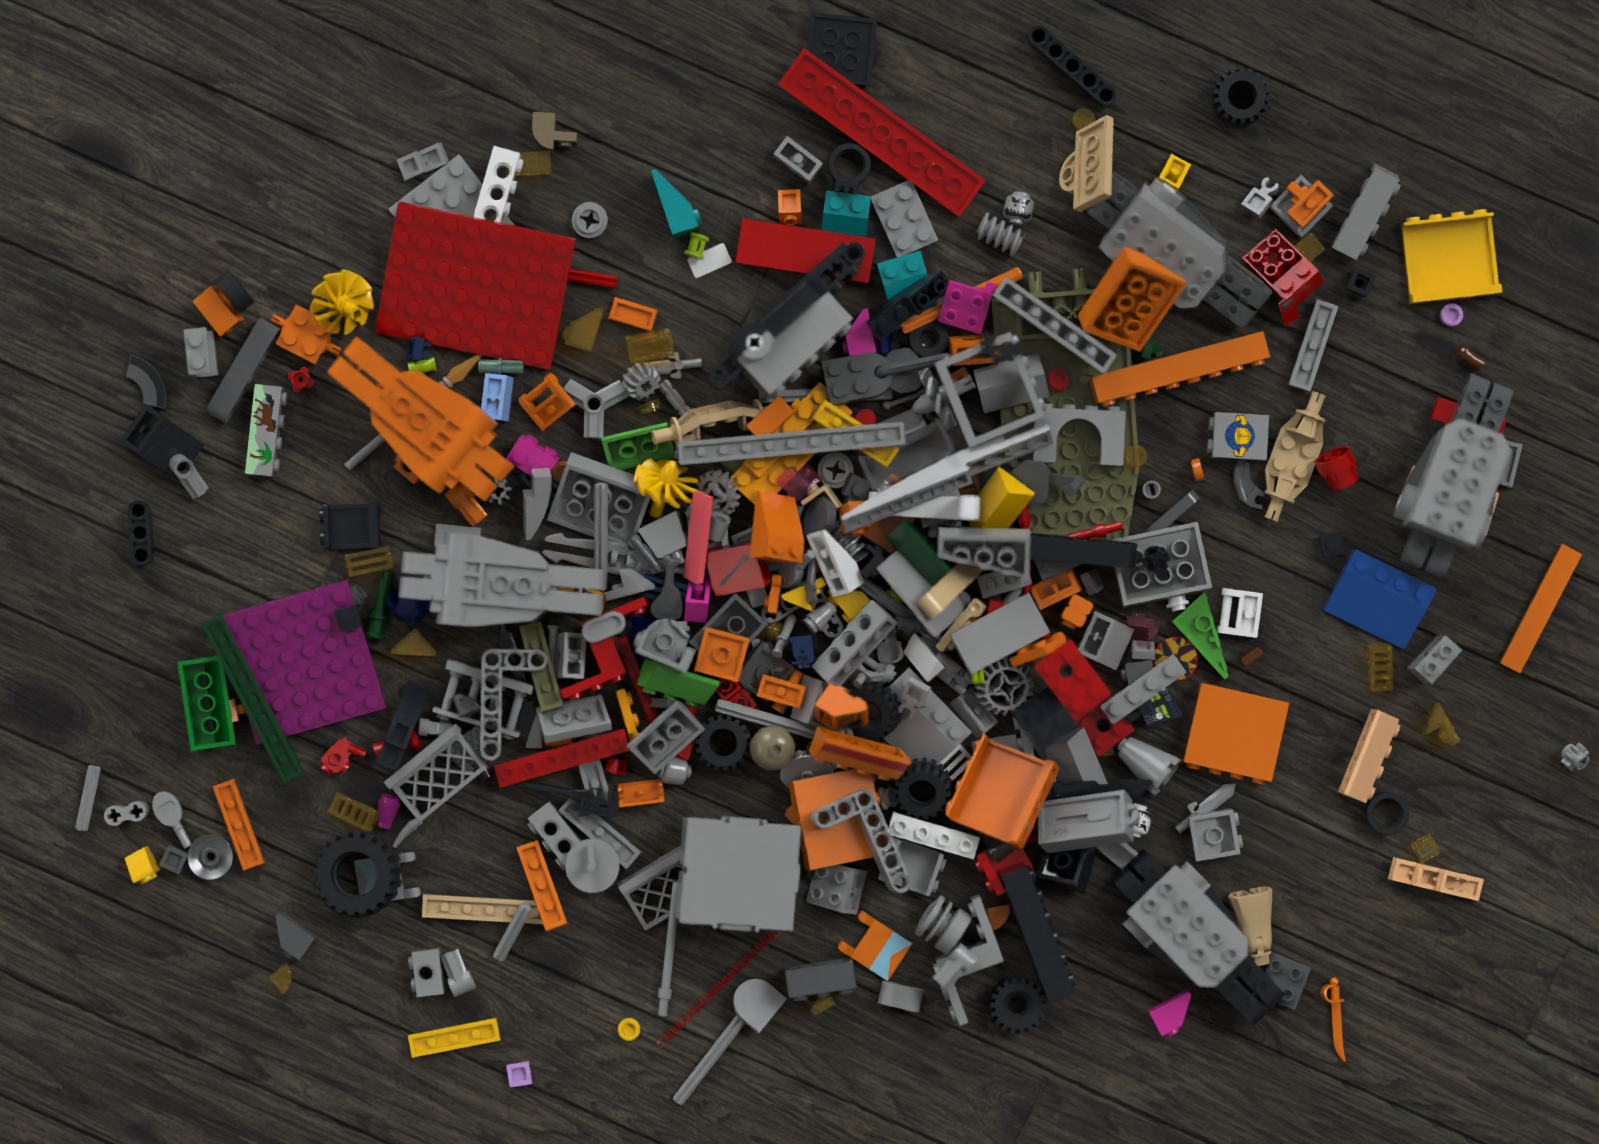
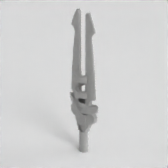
M563 533L545 537L547 542L594 550V540L565 538ZM608 541V573L620 575V569L631 568L644 576V573L653 575L648 569L649 565H645L634 552L635 548L630 550L627 543ZM543 550L542 552L556 563L560 560H567L594 569V558L550 550ZM655 557L654 559L659 560L663 565V568L659 572L666 571V565L664 564L662 559H658L657 557ZM684 565L676 566L675 573L684 574Z

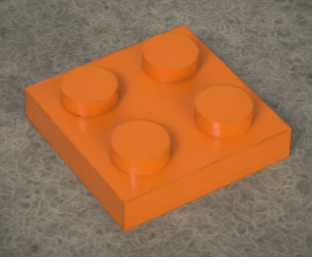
M706 627L694 671L738 682L750 638Z

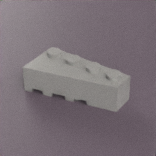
M939 527L938 557L966 565L979 566V568L985 570L991 569L1008 576L1014 575L1029 581L1030 529Z

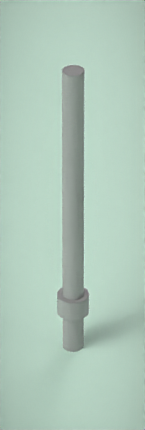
M673 882L662 983L661 988L658 989V998H660L659 1016H667L668 1001L671 999L672 994L670 983L678 918L675 916L678 882Z

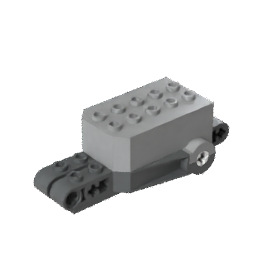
M1112 171L1111 197L1085 209L1088 214L1108 228L1104 233L1099 248L1113 262L1124 246L1147 255L1186 280L1187 284L1175 300V305L1179 308L1196 307L1203 299L1232 322L1244 328L1257 313L1256 308L1260 309L1272 294L1271 289L1264 284V281L1228 255L1226 240L1190 201L1170 183L1157 177L1151 184L1145 181L1138 189L1122 176Z
M1474 374L1469 375L1462 389L1450 424L1437 431L1430 440L1403 485L1393 511V516L1402 520L1400 527L1410 531L1401 556V562L1420 569L1430 548L1424 570L1443 578L1448 571L1456 549L1460 551H1465L1471 547L1479 549L1483 543L1493 514L1497 485L1510 452L1505 437L1499 434V430L1511 401L1513 389L1494 382L1486 396L1490 381Z

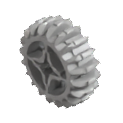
M1005 656L1001 658V661L998 660L988 665L986 669L983 668L984 683L974 685V688L978 690L975 692V696L980 698L979 703L982 706L985 705L987 711L992 710L995 715H998L1001 711V714L1006 716L1008 710L1012 712L1016 707L1021 706L1022 702L1028 701L1026 697L1033 695L1030 688L1035 687V684L1030 681L1033 679V675L1028 673L1030 668L1027 665L1023 666V663L1012 667L1010 660ZM1004 670H1013L1019 675L1015 677L1013 675L1006 676ZM996 675L995 680L990 683L991 679ZM1003 679L1007 682V684H1005V691L1001 688L1003 687L1002 684L1004 683ZM1019 688L1016 694L1013 696L1014 690ZM993 694L995 696L1002 695L1005 700L997 701L990 698V696Z

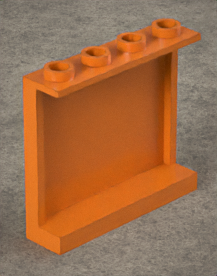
M1199 683V693L1182 762L1187 763L1186 767L1197 770L1200 769V766L1208 767V772L1221 775L1222 771L1230 772V777L1243 780L1244 776L1252 777V782L1265 785L1266 781L1272 782L1289 703Z
M983 734L974 746L972 758L965 765V773L962 780L960 779L956 784L953 799L949 800L946 805L945 815L955 823L1023 849L1060 768L1054 761L1049 759L1044 761L993 741Z
M850 769L788 782L795 822L797 826H801L800 847L805 870H814L873 857L856 816H852L831 827L819 829L810 823V814L823 805L863 789L871 791L877 804L880 805L879 794L875 792L874 783L876 782L874 773L869 772V775H864L857 772L856 769ZM860 794L858 803L864 806L867 799L864 794ZM840 803L838 812L844 815L847 808L845 804ZM820 812L818 821L823 825L827 818L825 813ZM870 814L867 817V823L871 827L874 826L876 820ZM879 835L876 838V844L882 847L885 841L883 836Z

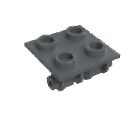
M1271 952L1269 955L1270 963L1265 965L1263 972L1286 994L1278 1003L1296 1010L1311 968Z

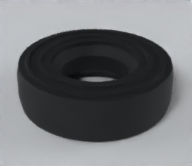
M936 320L909 332L908 336L909 347L919 358L943 354L949 342L946 328ZM926 331L933 332L937 337L936 345L930 348L923 346L920 342V335Z

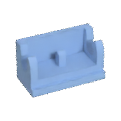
M485 373L481 409L494 420L508 422L514 378L507 375Z

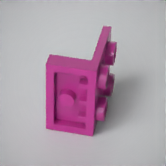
M949 281L938 321L981 334L996 284L987 282L985 289H978Z

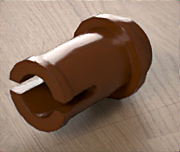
M1461 345L1455 354L1458 357V361H1464L1476 371L1485 362V359L1471 351L1468 345Z

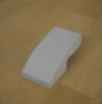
M436 143L421 151H415L399 158L397 162L404 180L407 181L443 167L449 160L442 143Z

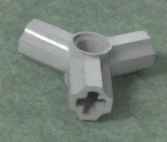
M572 379L564 387V391L574 403L584 409V438L601 439L604 437V410L629 397L620 380L596 393ZM592 399L600 400L601 404L597 410L589 409V402Z

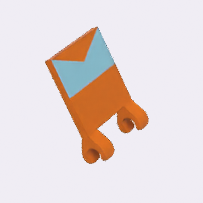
M860 911L857 916L858 919L870 927L856 948L841 941L838 949L888 981L912 943L864 911Z

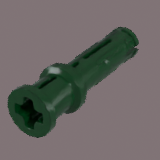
M380 571L373 612H370L368 616L370 623L368 632L365 633L366 637L385 639L383 633L385 623L389 619L386 614L395 573Z

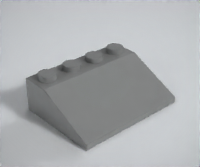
M571 452L547 520L594 537L595 484L607 483L608 541L627 543L629 538L638 533L650 500V495L642 496L640 494L637 484L633 483V474Z
M1198 522L1113 539L1115 541L1138 544L1135 567L1114 566L1122 609L1211 590L1212 584ZM1157 545L1160 548L1164 547L1168 551L1171 560L1167 562L1168 567L1165 571L1153 573L1152 571L1148 572L1144 567L1141 559L1145 557L1144 552L1150 546Z
M898 550L877 567V570L934 637L956 620L971 603L969 595L963 590L938 615L930 619L916 602L933 586Z
M909 667L888 686L891 688L889 693L891 695L896 693L898 697L895 698V701H900L901 704L905 701L901 698L902 693L911 677L924 683ZM930 689L923 706L918 708L914 717L910 719V710L904 708L902 715L899 717L901 721L896 726L897 728L884 739L891 746L901 748L911 760V764L915 758H918V761H922V757H926L929 762L932 759L936 760V765H938L972 732ZM873 704L868 706V715L873 719H878L880 717L878 708Z

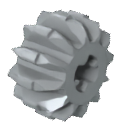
M643 361L641 364L635 362L633 368H628L629 372L623 374L624 380L621 382L626 393L639 401L642 398L648 399L651 393L655 394L654 390L660 387L659 381L661 378L653 365Z

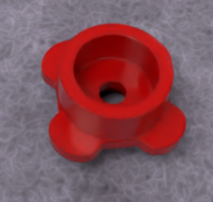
M302 367L295 372L291 371L288 374V379L293 384L292 389L294 392L299 393L302 389L306 387L311 388L314 385V381L309 377V369L306 367Z

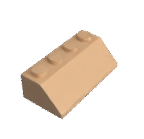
M1371 709L1338 790L1339 793L1366 803L1367 799L1371 800L1375 792V787L1372 786L1375 779L1380 778L1384 769L1381 766L1384 757L1388 758L1392 746L1389 745L1391 739L1396 737L1399 732V719L1382 711Z

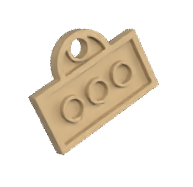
M1108 115L1076 131L1075 151L1067 157L1060 171V186L1063 190L1074 194L1073 209L1078 212L1111 197L1113 118Z

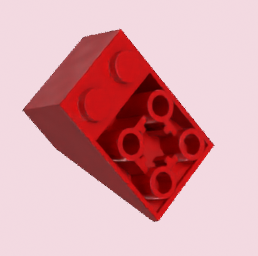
M1277 229L1272 231L1242 258L1252 271L1264 281V284L1271 289L1273 295L1280 302L1294 295L1296 305H1298L1324 283L1319 270Z

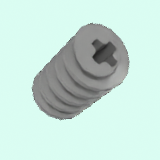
M986 212L976 231L978 232V240L986 236V244L994 240V248L1002 244V252L1010 248V256L1016 254L1025 234L1021 237V229L1019 228L1013 233V225L1011 224L1005 229L1004 220L997 225L996 216L989 221V213Z
M840 520L835 522L831 536L856 563L869 555V550L862 551L865 543L857 544L860 536L852 537V534H843Z

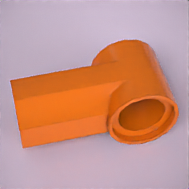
M458 482L445 493L447 499L456 509L460 510L472 527L488 516L473 497L472 491L461 482Z

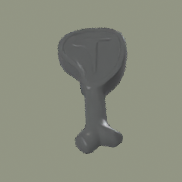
M665 555L662 558L666 565L665 583L662 587V592L651 603V613L657 619L677 620L683 613V598L679 589L674 585V574L676 566L681 564L682 561L679 558L673 559L670 555Z

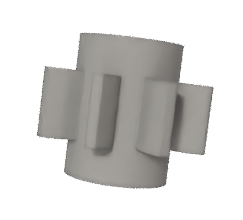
M494 478L495 483L500 488H504V492L500 493V497L492 493L489 502L492 503L497 499L499 505H502L503 498L510 500L507 491H511L512 488H506V479L500 483Z
M1579 742L1576 746L1568 744L1561 753L1563 757L1561 762L1570 771H1573L1574 768L1582 770L1589 762V757L1587 756L1589 751Z

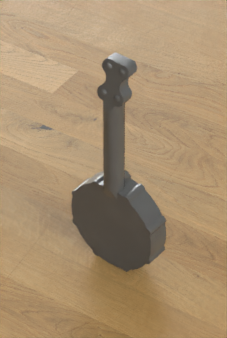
M818 497L812 500L804 518L803 532L805 536L821 530H826L831 535L835 527L837 508L830 498ZM816 557L808 563L807 582L805 585V591L807 592L806 600L811 604L818 602L815 585L818 562Z

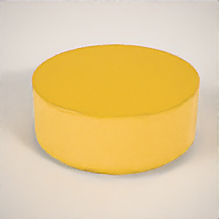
M625 1018L618 1025V1034L626 1041L636 1039L640 1033V1024L634 1018Z

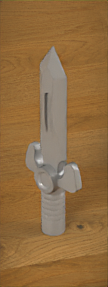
M678 352L668 356L670 359H676L675 362H670L669 359L646 362L653 365L659 375L669 374L672 370H677L676 373L671 374V378L676 379L682 377V369L702 367L701 358L680 360Z
M1224 784L1201 802L1196 811H1194V808L1198 805L1197 802L1187 805L1191 812L1189 816L1214 811L1233 796L1236 784ZM1188 817L1175 826V829L1180 834L1189 827Z

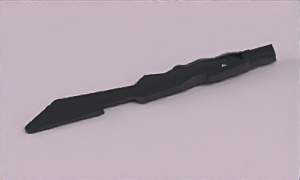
M499 624L501 636L498 643L501 648L518 649L508 624ZM516 653L508 657L509 663L513 666L521 663ZM506 670L508 677L527 682L524 670ZM527 697L523 699L517 723L518 727L530 733L536 713L533 701L528 702Z
M1096 780L1075 781L1068 784L1059 781L1053 782L1047 798L1058 797L1063 799L1124 790L1131 799H1137L1152 785V781L1114 780V784H1098Z

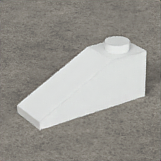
M826 530L806 536L812 550L815 552V557L833 597L850 593L865 582L856 561Z

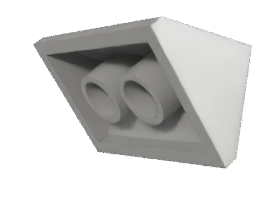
M1039 353L1025 356L1030 367L1026 369L1029 378L1034 377L1038 387L1035 390L1037 398L1050 397ZM1006 361L973 370L984 414L1031 402L1015 361Z
M676 701L632 740L627 747L656 774L701 734L705 728L683 703Z
M1083 726L1066 733L1044 749L1048 759L1054 761L1060 768L1056 776L1058 782L1062 781V783L1068 784L1075 781L1096 780L1098 784H1108Z

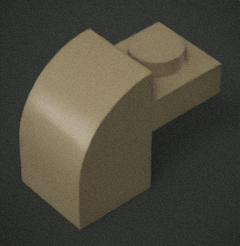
M533 112L532 131L535 139L544 149L555 152V143H559V147H572V144H577V132L556 131L557 116L555 113Z

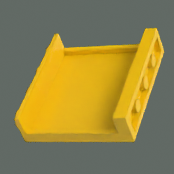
M1487 209L1474 210L1473 215L1455 212L1451 213V217L1442 218V214L1430 215L1428 220H1420V217L1406 218L1407 222L1401 224L1410 304L1503 293L1502 284H1499L1491 219L1494 216L1493 212L1487 213Z

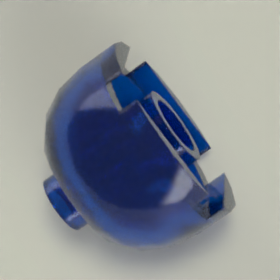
M399 588L393 590L392 596L389 593L386 595L388 608L392 616L399 621L406 622L408 625L419 623L420 619L430 612L431 601L398 598Z

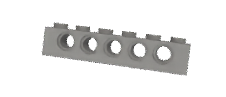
M1005 277L993 294V296L1102 373L1106 372L1117 355L1009 278Z

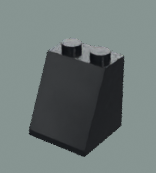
M1048 687L1010 712L1038 751H1042L1078 726L1066 707Z

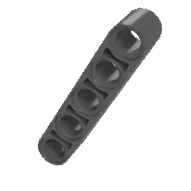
M262 317L257 321L207 406L206 413L227 423L277 339L281 328Z

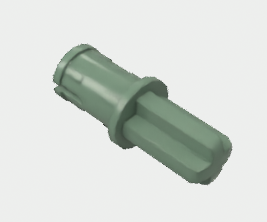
M499 358V360L479 359L478 370L479 374H521L524 370V364L521 360H502V358Z

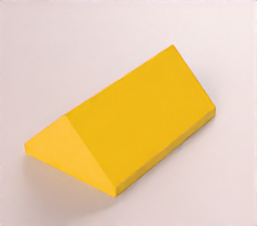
M998 467L977 495V497H980L979 520L968 521L970 527L1008 529L1035 493L1001 467Z

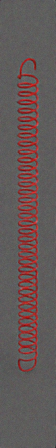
M669 1028L672 1035L666 1031L669 1038L666 1037L664 1034L663 1036L665 1039L667 1038L668 1040H671V1037H674V1034H677V1031L675 1030L674 1032Z

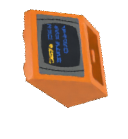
M830 683L815 704L816 720L834 731L866 726L868 723V706H866V702L861 698H853L848 695V692L839 685L835 687Z

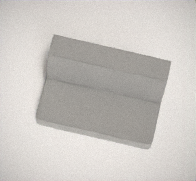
M1126 843L1096 847L1121 869L1127 866L1133 857L1138 855Z

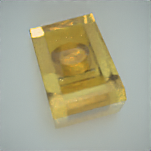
M1434 702L1431 705L1423 734L1426 735L1440 728L1441 731L1438 733L1443 743L1454 746L1460 740L1440 702Z

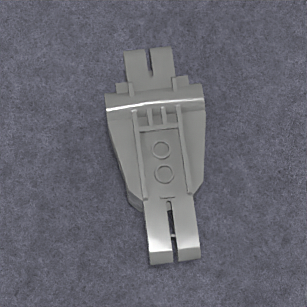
M444 533L443 544L436 545V555L403 552L401 573L424 575V578L400 577L398 598L431 601L430 611L437 614L436 624L478 627L537 622L548 611L602 616L604 595L583 593V589L604 591L606 570L549 565L538 552L481 536ZM558 587L579 589V593L558 591Z

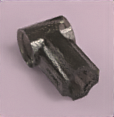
M975 831L987 846L986 849L997 864L1016 851L1010 844Z

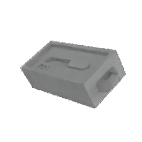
M1124 790L1048 800L1044 802L1038 814L1039 845L1047 853L1133 842V827L1140 821V812L1132 805L1131 797Z

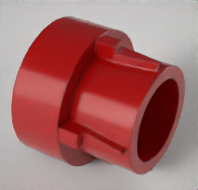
M1349 446L1332 449L1320 455L1314 461L1320 476L1325 478L1332 491L1349 487L1359 479L1356 471V460Z

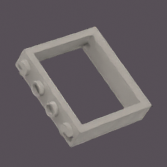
M1007 332L995 337L996 340L992 345H1000L1005 342H1013L1014 344L1019 340L1017 335L1012 336L1011 332ZM978 344L934 363L969 448L1045 417L1043 411L1047 409L1042 397L1037 398L1035 390L1038 387L1034 377L1029 378L1026 369L1030 367L1025 356L1021 357L1020 355L1012 354L1035 412L976 437L953 385L947 366L980 353L982 349H986V346Z

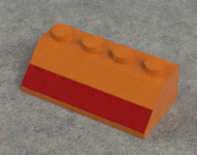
M819 726L816 728L809 749L814 760L819 763L827 764V761L835 763V766L839 768H855L857 772L864 775H869V772L877 774L878 778L887 781L890 778L898 780L911 763V760L901 748Z

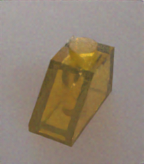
M597 308L571 322L570 327L566 326L562 339L565 340L564 344L591 353L604 309Z

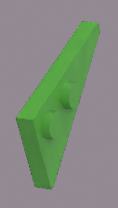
M1203 592L1171 622L1225 680L1229 676L1208 605L1207 595Z

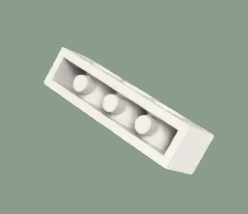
M497 146L493 147L473 217L485 219V214L493 210L497 212V218L494 221L502 223L504 215L508 216L511 207L508 199L510 194L515 193L517 181H514L516 172H521L524 161L520 159V153ZM502 167L510 170L509 176L504 179L497 176L498 170ZM501 189L503 197L500 200L492 199L491 193L493 190Z
M894 811L888 826L893 836L974 859L980 839L976 835L922 819H915L914 817Z

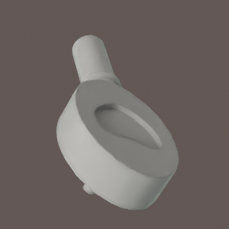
M809 550L803 555V563L782 564L780 566L778 575L782 576L781 588L792 589L800 584L805 574L804 568L815 558L814 551Z
M167 791L157 793L152 802L155 816L162 824L172 826L184 849L191 846L192 843L183 825H181L183 810L179 800Z

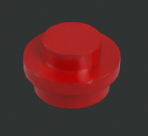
M1054 369L1047 376V384L1054 391H1062L1069 384V375L1063 369Z

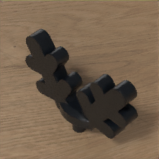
M987 332L982 334L983 340L979 344L986 346V349H982L981 352L982 354H988L989 358L994 359L993 365H997L999 360L1005 361V359L1012 362L1014 361V357L1011 356L1012 354L1020 355L1018 350L1022 346L1020 341L1014 344L1013 342H1008V349L1006 350L1005 347H1001V355L999 356L995 354L999 346L992 345L996 340L995 337H990Z

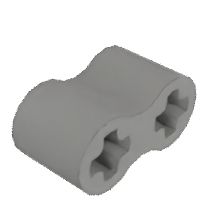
M134 801L128 806L114 805L105 810L104 819L111 826L123 824L126 820L141 821L148 817L150 808L144 801ZM137 807L143 810L139 816L133 813V810ZM115 811L121 814V817H118L117 820L111 817V814L115 813Z
M883 980L877 1003L919 1012L924 990Z

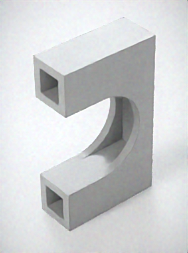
M1045 404L1047 409L1043 411L1045 417L1033 421V428L1048 424L1053 444L1033 451L1032 460L1043 463H1056V442L1060 428L1068 421L1079 419L1092 424L1099 434V465L1123 466L1126 411H1120V407L1107 406L1106 411L1098 410V406H1084V410L1075 409V405H1062V409L1053 408V404Z

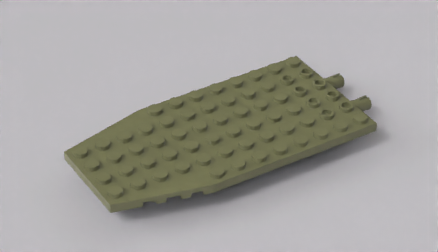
M1086 268L1080 269V278L1079 269H1072L1074 289L1064 292H1042V272L1035 273L1036 281H1034V272L1027 273L1029 293L1082 331L1083 328L1078 314L1095 289L1087 288ZM998 298L992 299V320L995 337L1011 332L1012 336L1017 335L1018 340L1022 343V346L1018 349L1021 357L1039 353L1046 382L1048 374L1054 369H1063L1069 375V384L1062 391H1054L1047 384L1050 397L1043 398L1044 404H1053V408L1062 409V405H1075V409L1084 410V406H1098V410L1107 411V406L1102 407L1101 403H1094L1088 380L1090 377L1104 373ZM1085 332L1117 355L1105 373L1132 366L1129 347ZM1007 342L998 345L997 355H1001V347H1005L1006 350L1008 349ZM1005 359V361H1000V360H999L998 363L1006 362V361H1008V360H1006V359ZM1123 397L1114 399L1115 404L1108 405L1120 407V411H1126L1123 466L1099 465L1100 437L1096 428L1089 422L1079 419L1071 420L1060 428L1056 442V463L1045 464L1048 466L1050 473L1079 475L1084 478V483L1074 497L1066 495L1065 486L1049 484V496L1044 503H1028L1029 514H1031L1030 533L1063 536L1095 528L1094 525L1102 523L1103 525H1108L1121 521L1123 530L1106 534V537L1097 538L1096 536L1093 538L1113 540L1128 536L1140 468L1134 399L1124 401ZM1027 402L1000 409L1001 426L1034 413L1032 403ZM1033 422L1002 435L1006 440L1014 435L1033 429ZM1032 452L1015 459L1019 464L1024 460H1032Z

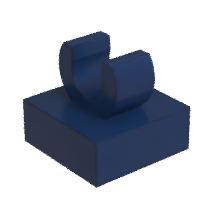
M410 337L407 343L406 360L420 361L422 359H429L431 355H425L423 348L425 346L432 347V343L424 342V338Z

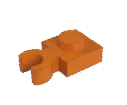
M781 575L772 576L770 595L765 596L764 608H768V614L778 615L782 585Z

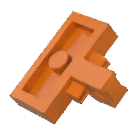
M1316 180L1310 188L1305 185L1301 188L1293 181L1285 188L1294 196L1291 199L1294 204L1286 213L1303 228L1334 195L1319 180Z

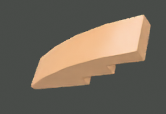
M1395 857L1392 859L1388 876L1390 880L1479 901L1484 881L1482 878Z

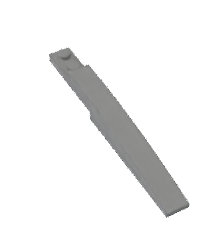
M1048 424L1034 427L1029 431L1014 435L1006 440L1003 435H999L955 453L905 478L843 515L841 518L846 533L972 484V475L1053 444Z

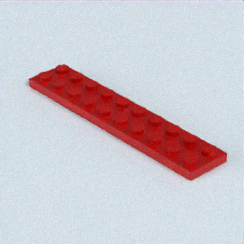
M805 48L778 84L959 217L986 181Z

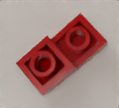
M720 677L716 680L720 683L715 691L723 700L753 709L758 707L738 682Z

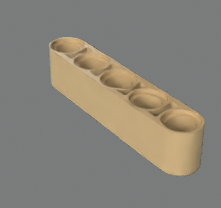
M957 563L946 576L929 589L916 603L930 619H933L985 569L971 564Z

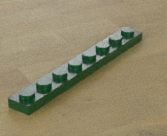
M223 613L203 622L201 625L283 783L303 774L304 770Z

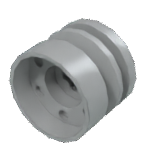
M940 895L927 907L921 916L915 934L920 937L925 930H928L924 940L928 942L934 935L937 936L934 947L948 955L966 930L972 916L961 908L953 915L950 914L953 903L949 901L944 909L941 908L945 897Z

